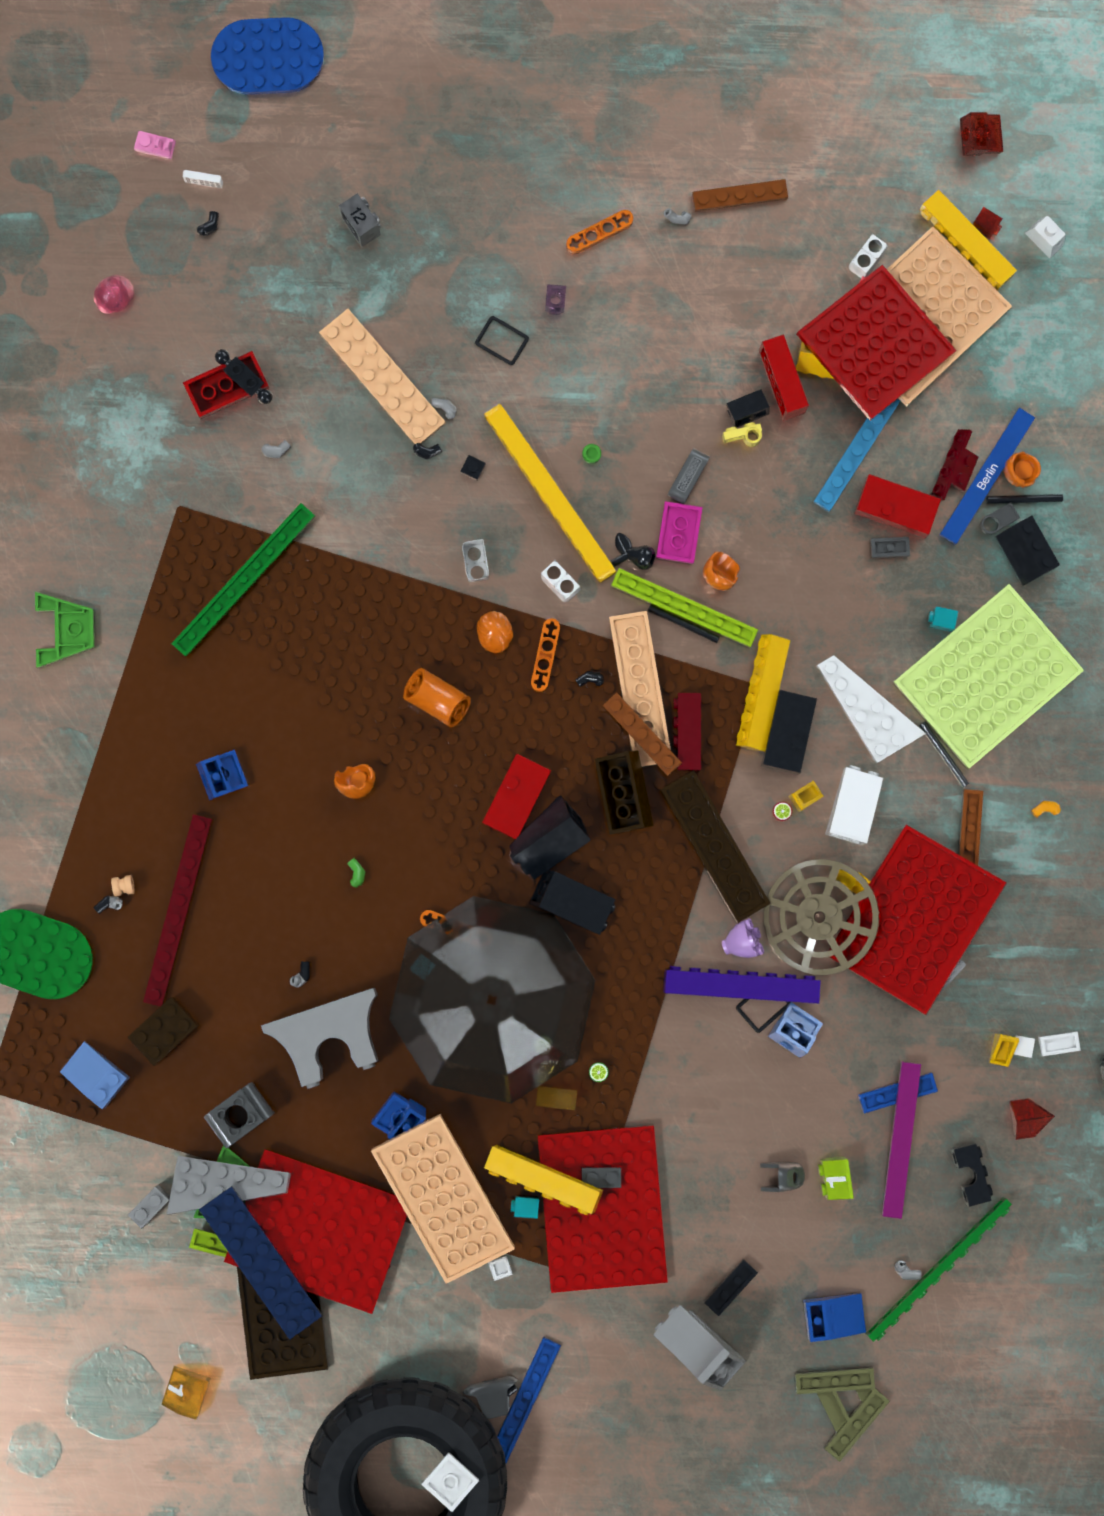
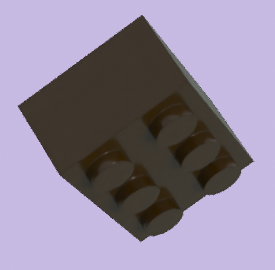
M171 997L132 1032L128 1039L153 1066H156L200 1025L175 997Z

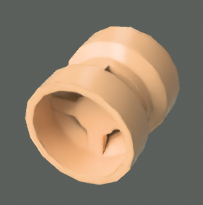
M126 875L122 879L119 877L111 879L114 897L121 896L122 893H127L128 895L135 893L132 875Z

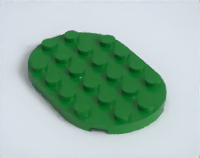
M11 909L0 913V984L45 999L65 998L84 986L93 968V952L85 935L80 930L70 924L28 910Z

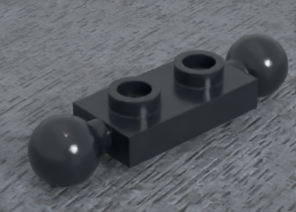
M220 349L215 353L216 362L226 365L223 371L248 395L252 397L256 393L258 401L262 404H269L272 401L273 395L271 391L261 388L264 382L237 357L231 360L229 352L224 349Z

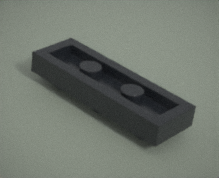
M742 1259L704 1303L716 1315L720 1316L758 1272Z

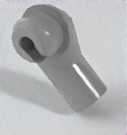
M670 208L664 211V216L674 224L686 225L690 222L691 214L683 211L680 216Z
M897 1261L895 1271L903 1280H921V1270H910L905 1261Z

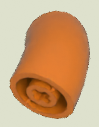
M423 668L416 670L412 674L403 693L404 700L450 728L456 726L464 718L471 703V698Z

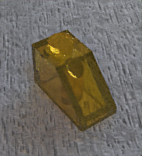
M538 1086L536 1106L575 1110L577 1089Z

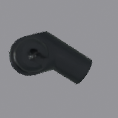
M210 211L209 220L197 227V233L208 236L215 232L219 213Z
M416 443L413 446L415 455L423 459H430L442 452L439 444L430 448L423 446L421 443Z
M587 671L575 679L579 687L587 682H593L596 686H601L605 681L600 672Z

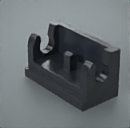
M762 389L726 403L727 412L734 427L769 415L770 406Z

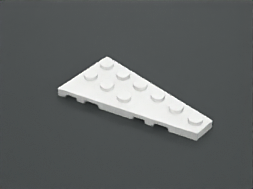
M834 655L817 665L876 763L926 734Z

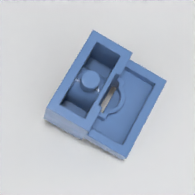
M790 1002L768 1037L801 1058L809 1052L823 1023Z

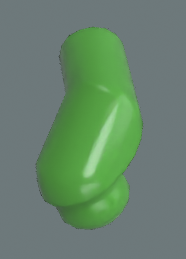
M353 858L347 864L354 871L350 884L357 888L364 882L365 870Z

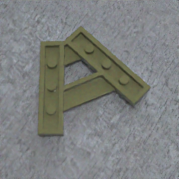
M873 1367L795 1373L797 1394L817 1393L836 1431L824 1449L840 1462L890 1402L875 1388ZM856 1390L861 1403L850 1417L836 1391Z

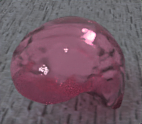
M121 275L106 277L95 288V304L105 314L120 312L133 299L134 288L131 282Z

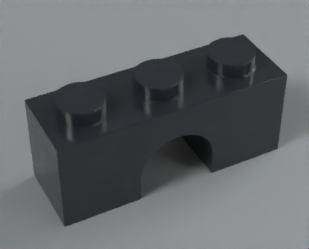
M969 1143L951 1148L955 1167L959 1169L970 1167L973 1171V1180L969 1184L961 1186L965 1204L970 1207L992 1201L993 1191L985 1178L988 1176L986 1166L981 1163L980 1158L983 1157L980 1146H977L976 1143Z

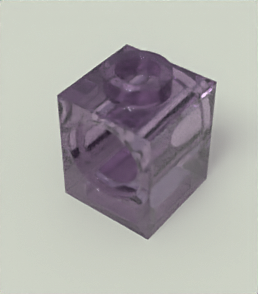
M547 284L546 312L552 315L564 313L566 286ZM553 297H558L561 301L558 304H553L550 300Z

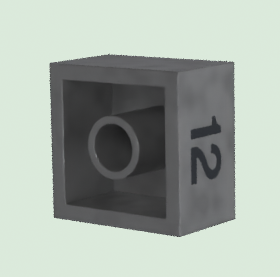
M357 193L338 205L342 219L361 247L381 235L380 220L375 212L371 214L370 206L364 197L361 198Z

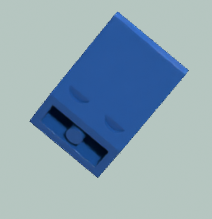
M861 1293L803 1300L807 1337L810 1342L832 1340L866 1333Z

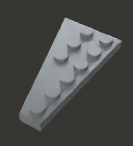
M178 1156L167 1215L200 1209L231 1186H233L242 1201L288 1193L291 1173Z

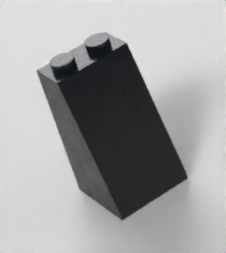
M560 795L509 845L512 852L510 857L515 864L519 863L526 875L530 874L536 879L591 841L582 818Z
M548 870L541 875L529 904L600 935L606 929V920L609 914H612L614 911L616 899L560 873Z

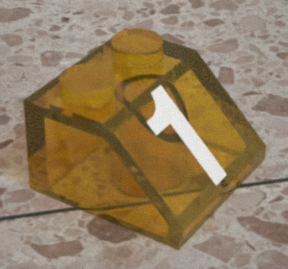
M174 1366L161 1405L179 1415L196 1420L200 1415L211 1378Z

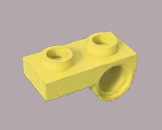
M755 422L747 423L743 428L739 429L737 427L727 428L726 432H723L722 435L723 442L728 443L743 439L747 446L755 447L761 440L762 428L761 424L755 425ZM755 433L758 439L752 441L748 438V434Z

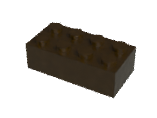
M626 751L594 759L609 834H620L652 827L653 821L639 751Z

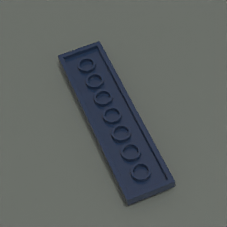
M233 1186L199 1209L289 1340L322 1317L317 1306Z

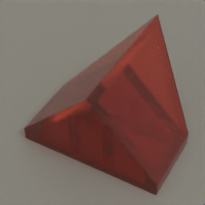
M1029 1098L1009 1101L1015 1140L1036 1137L1055 1117Z

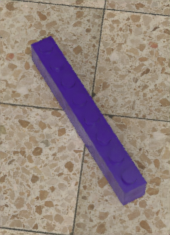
M670 966V970H665L663 993L817 1004L820 1001L821 980H815L816 976L804 975V979H796V975L785 974V978H779L776 973H766L764 977L758 976V972H747L746 975H739V971L727 970V974H720L718 969H708V973L700 972L701 968H689V971H681V967Z

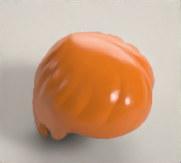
M1025 452L1015 453L1010 456L1004 467V476L1011 485L1021 488L1032 486L1041 472V466L1037 458Z
M716 551L704 565L703 576L711 587L721 591L729 590L738 580L737 574L740 566L728 554Z
M490 611L481 616L477 622L478 639L484 649L492 653H501L507 649L513 638V630L510 621L503 613Z
M360 764L355 767L347 766L344 772L341 773L338 770L334 776V784L338 791L352 799L365 797L371 792L375 783V771L367 764Z

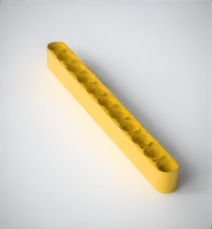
M499 403L484 413L494 432L596 579L601 583L615 574L616 570L502 405Z

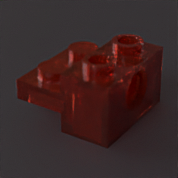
M970 112L960 118L963 156H980L982 154H1000L1003 152L1000 114Z

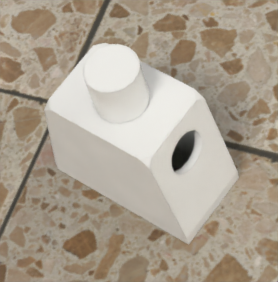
M1049 216L1041 218L1025 232L1049 259L1063 247L1066 234Z

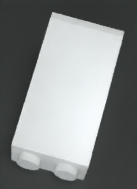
M850 765L849 768L846 767L843 770L825 835L864 845L868 841L883 778L879 777V773L873 771L864 773L860 771L861 768Z

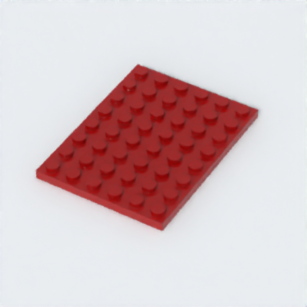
M905 825L869 884L874 892L879 908L877 936L868 953L857 964L850 967L849 970L922 1014L927 1015L1007 882L910 826ZM867 897L858 902L861 914L860 926L871 929L872 908ZM854 910L846 922L854 924ZM841 929L836 937L839 946L846 941L851 931ZM857 933L853 942L842 951L847 961L853 959L861 951L868 940L867 936ZM835 955L829 957L839 963Z
M654 1125L538 1135L540 1163L582 1181V1167H621V1188H600L603 1190V1193L593 1214L584 1215L579 1213L576 1207H565L555 1198L549 1200L543 1197L551 1293L668 1283Z
M265 1149L258 1168L291 1173L288 1193L248 1200L245 1202V1205L305 1291L373 1314L407 1217L396 1195ZM227 1251L224 1262L239 1267Z

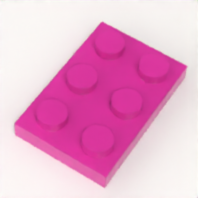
M665 501L656 554L657 559L694 564L703 507Z

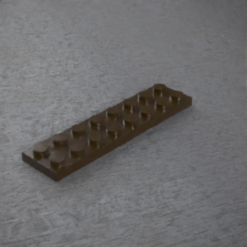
M694 770L660 789L736 923L741 922L771 904Z

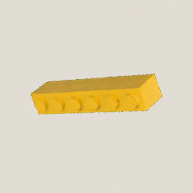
M939 189L922 204L920 208L922 217L927 221L930 220L934 228L940 234H943L947 241L954 248L956 247L960 254L996 290H999L1014 276L1017 270Z
M761 634L758 642L757 656L754 660V669L750 678L749 691L745 699L744 713L741 716L742 722L737 734L736 746L753 751H766L790 644L788 639L773 634Z
M498 1145L492 1146L484 1167L493 1176L499 1177L501 1175L506 1177V1181L515 1185L520 1183L524 1185V1189L530 1192H535V1190L541 1192V1196L549 1200L555 1198L565 1207L578 1208L577 1211L584 1215L593 1214L596 1211L603 1190Z

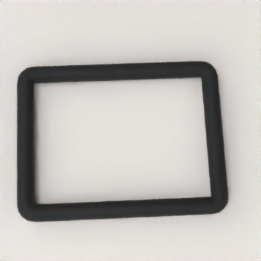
M491 316L476 339L475 344L505 363L514 365L527 344L529 337L497 317ZM492 320L525 338L512 361L479 343Z
M749 999L742 1000L736 1006V1009L757 1033H760L785 1011L790 1002L785 1001L787 1004L759 1029L740 1009Z

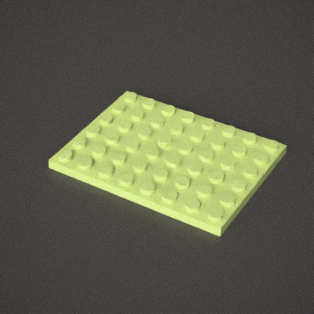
M1008 584L893 683L966 768L969 769L1084 670L1012 586Z

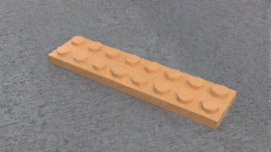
M346 309L319 332L413 444H422L446 424L445 420L349 309Z
M647 611L609 617L622 698L670 749ZM629 735L631 751H639L641 766L657 765Z

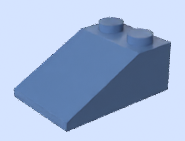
M85 1041L60 1071L77 1089L101 1109L109 1105L130 1078Z

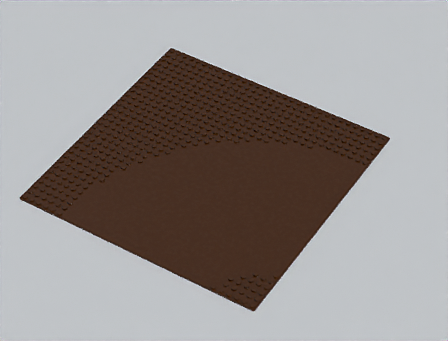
M179 506L177 507L44 912V916L70 924L85 935L93 952V968L84 986L65 998L45 999L19 990L0 1047V1095L217 1162L223 1144L206 1122L204 1116L238 1090L253 1082L275 1114L229 1147L250 1167L258 1168L263 1152L266 1149L395 1195L371 1152L372 1148L390 1139L387 1138L385 1132L372 1125L371 1121L391 1094L396 1092L405 1099L409 1100L411 1098L426 1108V1119L424 1122L439 1114L442 1115L515 1246L514 1250L506 1254L549 1267L542 1193L536 1190L535 1192H530L524 1189V1185L517 1183V1185L506 1181V1177L501 1175L499 1177L493 1176L484 1167L492 1146L495 1145L540 1163L538 1135L625 1128L666 994L663 993L665 970H670V966L675 964L704 869L702 862L660 791L663 787L691 771H677L676 769L667 776L658 765L642 767L653 826L610 835L594 759L631 751L628 732L603 706L616 692L622 697L613 640L560 624L548 687L543 692H536L532 689L531 679L543 624L547 619L295 541L285 549L194 650L185 657L171 643L272 534ZM490 611L503 613L512 626L513 638L507 649L501 653L487 651L481 646L478 639L477 622L481 616ZM550 623V625H546V628L549 629L548 636L544 634L543 637L555 639L556 636H552V632L557 630V627L554 626V623ZM545 641L542 644V648L545 651H551L553 644L550 641ZM654 653L670 749L675 755H677V747H673V736H677V728H673V717H677V709H673V699L677 698L678 693H701V770L694 772L720 815L741 748L736 746L737 734L740 730L741 716L744 713L745 699L749 691L750 682ZM542 659L538 662V667L546 670L549 667V662ZM420 668L427 670L471 698L470 707L466 715L456 726L450 728L404 700L405 686L416 670ZM536 671V675L539 674V680L534 681V684H537V688H541L542 685L545 686V683L542 682L543 675L547 677L548 673L542 674ZM587 671L600 672L605 681L601 686H596L593 682H587L579 687L575 679ZM235 750L248 786L209 800L196 764ZM516 753L551 770L522 832L560 795L583 820L591 841L549 870L560 873L616 899L614 911L612 914H609L606 920V929L600 935L529 904L541 876L534 879L530 874L526 875L523 872L519 863H514L510 857L512 852L509 847L514 839L482 824ZM360 764H367L375 771V783L371 792L360 799L348 798L335 787L334 776L336 771L339 770L342 773L346 770L347 766L355 767ZM194 814L212 819L164 1003L169 998L175 997L200 1026L158 1065L153 1066L128 1039V1036L160 1008V1006L144 1003L143 1000ZM353 858L365 870L364 882L357 888L350 884L354 871L347 864ZM126 875H132L135 893L129 895L122 893L121 896H116L122 900L123 905L121 909L106 908L101 914L97 913L93 907L105 896H114L111 879L114 877L122 879ZM426 910H431L488 932L491 935L492 942L489 947L483 949L422 925L420 921L421 914ZM429 913L428 916H424L426 924L430 922L436 923L434 927L438 929V923L442 917L438 916V920H436ZM445 920L442 923L444 931H450L453 927L452 922L449 920ZM463 927L459 933L462 938H468L471 932L469 928ZM474 930L471 942L474 943V939L480 941V945L488 943L485 934L482 937L477 936L478 931ZM421 954L437 965L426 981L410 970ZM301 961L310 962V979L301 987L292 986L290 978L300 972ZM375 988L377 997L371 1007L369 1026L372 1042L379 1060L375 1062L376 1066L363 1070V1067L357 1068L351 1058L348 1045L341 1039L328 1038L321 1044L318 1052L319 1061L323 1066V1080L319 1081L320 1085L307 1089V1086L301 1087L295 1065L289 1053L279 1041L268 1034H264L261 1026ZM546 1035L551 1039L553 1046L548 1054L541 1055L534 1050L533 1042L536 1037ZM84 1041L130 1077L104 1109H101L60 1073ZM594 1063H603L608 1068V1077L602 1082L593 1081L589 1075V1069ZM233 1105L229 1111V1118L234 1125L244 1126L246 1124L248 1115L242 1106ZM516 1195L539 1197L538 1219L514 1217V1212H511V1201L516 1199ZM407 1216L405 1222L412 1224Z

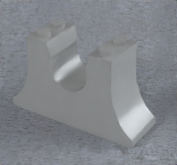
M372 988L261 1026L264 1034H268L279 1041L289 1053L295 1065L301 1087L307 1086V1089L320 1085L319 1081L323 1080V1066L319 1061L318 1052L321 1044L328 1038L341 1039L348 1045L351 1058L357 1068L363 1067V1070L376 1066L375 1062L379 1060L372 1042L369 1026L371 1007L377 997L376 989Z
M681 1305L673 1307L668 1313L670 1317L665 1322L661 1321L656 1326L654 1336L703 1385L722 1390L745 1364L746 1360L693 1311H688Z

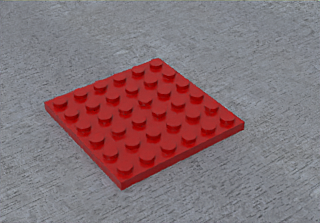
M883 265L796 334L870 421L957 351Z

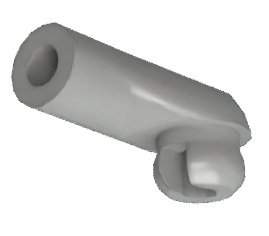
M432 398L433 408L443 409L448 419L455 417L456 407L449 400Z
M284 440L278 446L263 445L262 452L266 457L279 458L291 446Z

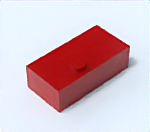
M784 334L762 341L759 353L783 421L805 414L809 404Z
M253 351L237 357L264 382L261 388L269 389ZM225 364L183 382L200 420L251 397L223 371L226 367Z
M869 474L865 480L854 514L926 538L930 534L941 499Z
M516 753L482 824L515 840L521 834L551 770Z

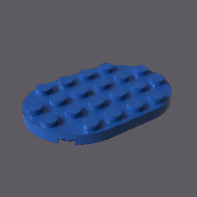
M295 18L244 19L233 22L220 31L211 49V63L219 81L227 86L228 89L245 95L293 93L303 90L318 77L324 62V50L318 34L307 23Z

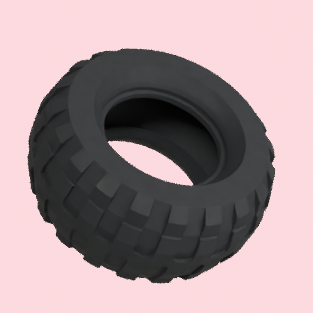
M403 1377L402 1379L380 1380L361 1390H357L346 1397L327 1415L310 1445L303 1476V1500L308 1516H375L367 1508L360 1495L357 1479L358 1467L367 1453L375 1446L386 1440L398 1437H412L423 1440L434 1446L444 1457L448 1452L451 1453L479 1479V1482L452 1512L446 1507L438 1516H502L507 1495V1468L504 1451L495 1430L487 1417L482 1414L470 1399L442 1383L430 1382L415 1377Z

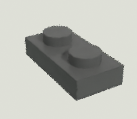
M909 537L870 539L871 558L910 556Z
M582 1167V1181L597 1188H621V1167Z

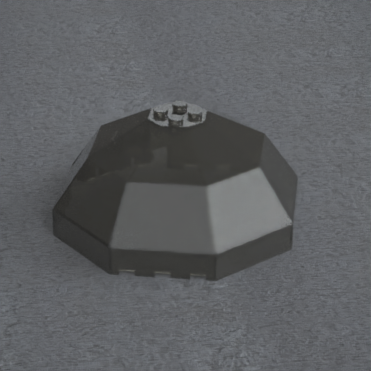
M473 896L444 914L447 921L440 924L437 919L407 938L389 1020L430 1085L512 1104L578 1061L596 980L554 914ZM452 927L453 931L447 935L445 930ZM490 994L492 997H497L496 1005L494 1006L486 1003L488 1000L487 996Z

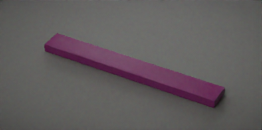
M901 1061L882 1208L883 1217L902 1219L921 1064Z

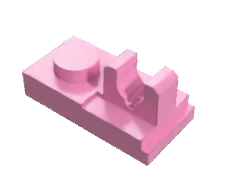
M138 131L134 150L172 159L176 140Z

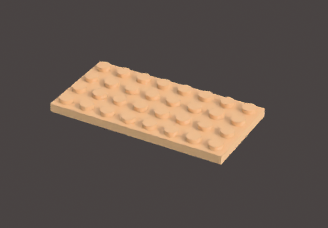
M441 1114L371 1149L374 1158L446 1284L515 1249L512 1240Z

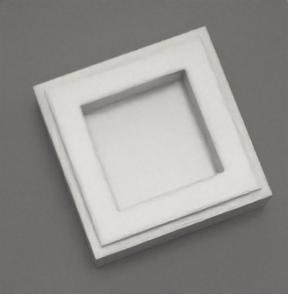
M1015 1035L1016 1038H1019V1042L1014 1055L1032 1058L1035 1039Z
M506 1255L488 1262L494 1281L513 1275Z

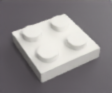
M448 1452L421 1485L452 1512L479 1482V1479Z

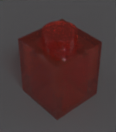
M983 207L973 225L983 236L990 239L993 234L997 236L1002 228L1000 222L1003 218Z

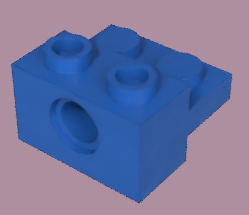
M235 750L196 764L209 800L248 786Z
M393 1092L372 1119L371 1124L385 1132L387 1138L392 1139L423 1123L426 1119V1108L411 1098L407 1100L398 1093Z

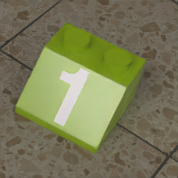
M843 1156L821 1159L818 1171L819 1176H823L824 1184H821L822 1196H826L828 1200L853 1199L848 1159Z

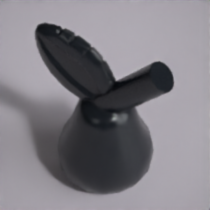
M617 533L615 546L621 555L611 560L613 566L615 567L629 560L639 569L648 570L651 568L655 560L654 549L647 545L632 547L630 539L625 534Z

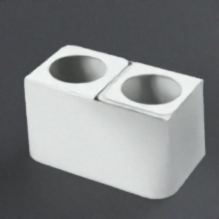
M872 234L849 264L850 271L860 278L862 276L867 277L885 254L888 245ZM870 241H874L881 246V250L877 253L870 251ZM865 254L870 257L871 262L869 266H859L857 259L860 255Z
M480 539L463 543L462 550L468 581L487 580L489 569L484 540ZM473 547L481 551V557L475 561L468 557V551ZM475 566H480L484 570V575L480 579H474L471 576V569Z
M556 560L541 573L542 581L563 602L570 601L581 590L580 585ZM551 566H556L560 569L561 574L557 579H550L547 575V570ZM564 580L572 581L574 584L572 592L564 593L561 590L560 585Z

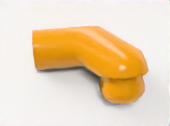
M1042 801L1031 810V813L1036 818L1045 811L1058 815L1061 812V808L1055 801Z

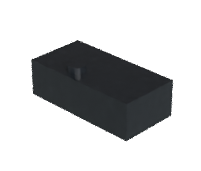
M779 690L766 751L763 754L761 763L762 767L796 775L801 773L817 698Z

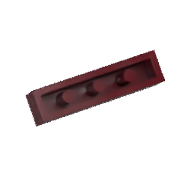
M678 693L677 698L673 699V709H677V717H673V728H677V736H673V747H677L676 756L682 762L677 771H700L701 693Z

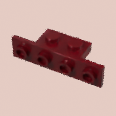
M958 429L951 448L947 453L945 463L940 470L938 480L933 487L931 496L945 500L950 485L959 491L966 490L979 456L966 449L973 431Z

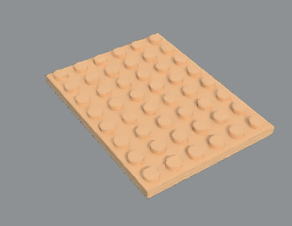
M934 227L930 228L887 270L957 351L898 398L906 407L1012 307Z

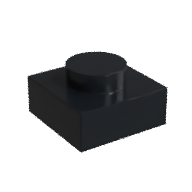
M468 455L460 473L478 481L486 463Z

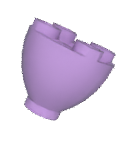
M750 918L735 925L728 933L726 939L722 940V947L727 955L733 954L742 958H751L764 954L763 946L759 942V938H761L760 930L758 927L754 928Z

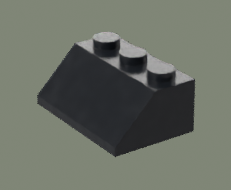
M1033 516L1020 521L995 536L1022 586L1060 566Z

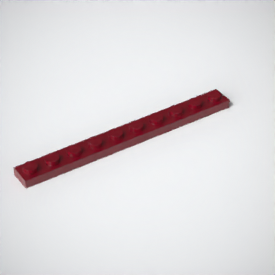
M194 814L192 816L146 988L144 1003L160 1007L164 1004L212 819Z

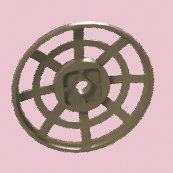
M815 859L794 865L776 880L767 896L771 904L764 907V926L769 943L784 962L801 972L813 975H829L847 970L857 964L868 953L877 936L879 908L874 892L868 882L857 871L843 863L828 859ZM813 865L832 866L829 877L816 876L805 879L801 869ZM839 870H844L852 875L862 885L864 890L854 895L847 886L836 880ZM794 873L798 883L788 891L784 900L773 898L779 885L789 875ZM816 882L826 883L823 894L812 895L808 884ZM836 886L841 889L848 898L838 903L837 900L830 896L833 887ZM801 888L805 899L799 906L789 903L793 894ZM867 897L872 908L871 929L860 926L861 914L858 902ZM770 905L781 908L780 925L782 932L774 937L772 936L769 924ZM851 905L854 910V924L843 921V909ZM786 910L796 913L797 924L787 929L785 920ZM819 911L825 915V920L821 923L815 920V914ZM841 928L851 931L846 941L839 946L834 936ZM800 931L807 936L806 949L797 944L791 936ZM857 933L867 936L868 940L861 951L853 959L847 961L842 951L853 942ZM787 939L794 949L804 954L802 964L799 965L789 959L779 949L777 944ZM816 940H827L832 949L825 952L813 951ZM835 955L840 963V966L830 969L809 968L811 957L825 958Z

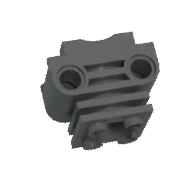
M250 1082L208 1112L204 1119L227 1149L275 1114V1112L271 1109L255 1084ZM233 1105L242 1106L246 1110L248 1119L244 1126H237L231 1122L229 1111Z

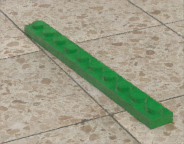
M300 503L171 644L187 657L316 516Z
M1002 1197L865 1334L873 1342L875 1340L879 1341L886 1334L885 1330L889 1326L893 1327L900 1320L899 1316L903 1312L907 1313L914 1306L912 1303L917 1298L921 1299L926 1295V1289L931 1284L934 1286L940 1281V1275L944 1271L948 1272L954 1267V1261L958 1257L963 1258L968 1253V1248L972 1244H977L982 1239V1234L986 1230L990 1231L996 1225L995 1221L1000 1216L1004 1217L1010 1211L1009 1207L1012 1204Z

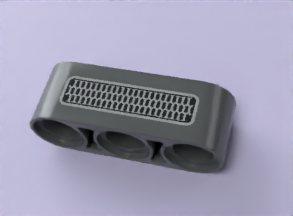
M693 448L674 481L668 496L685 504L710 456Z

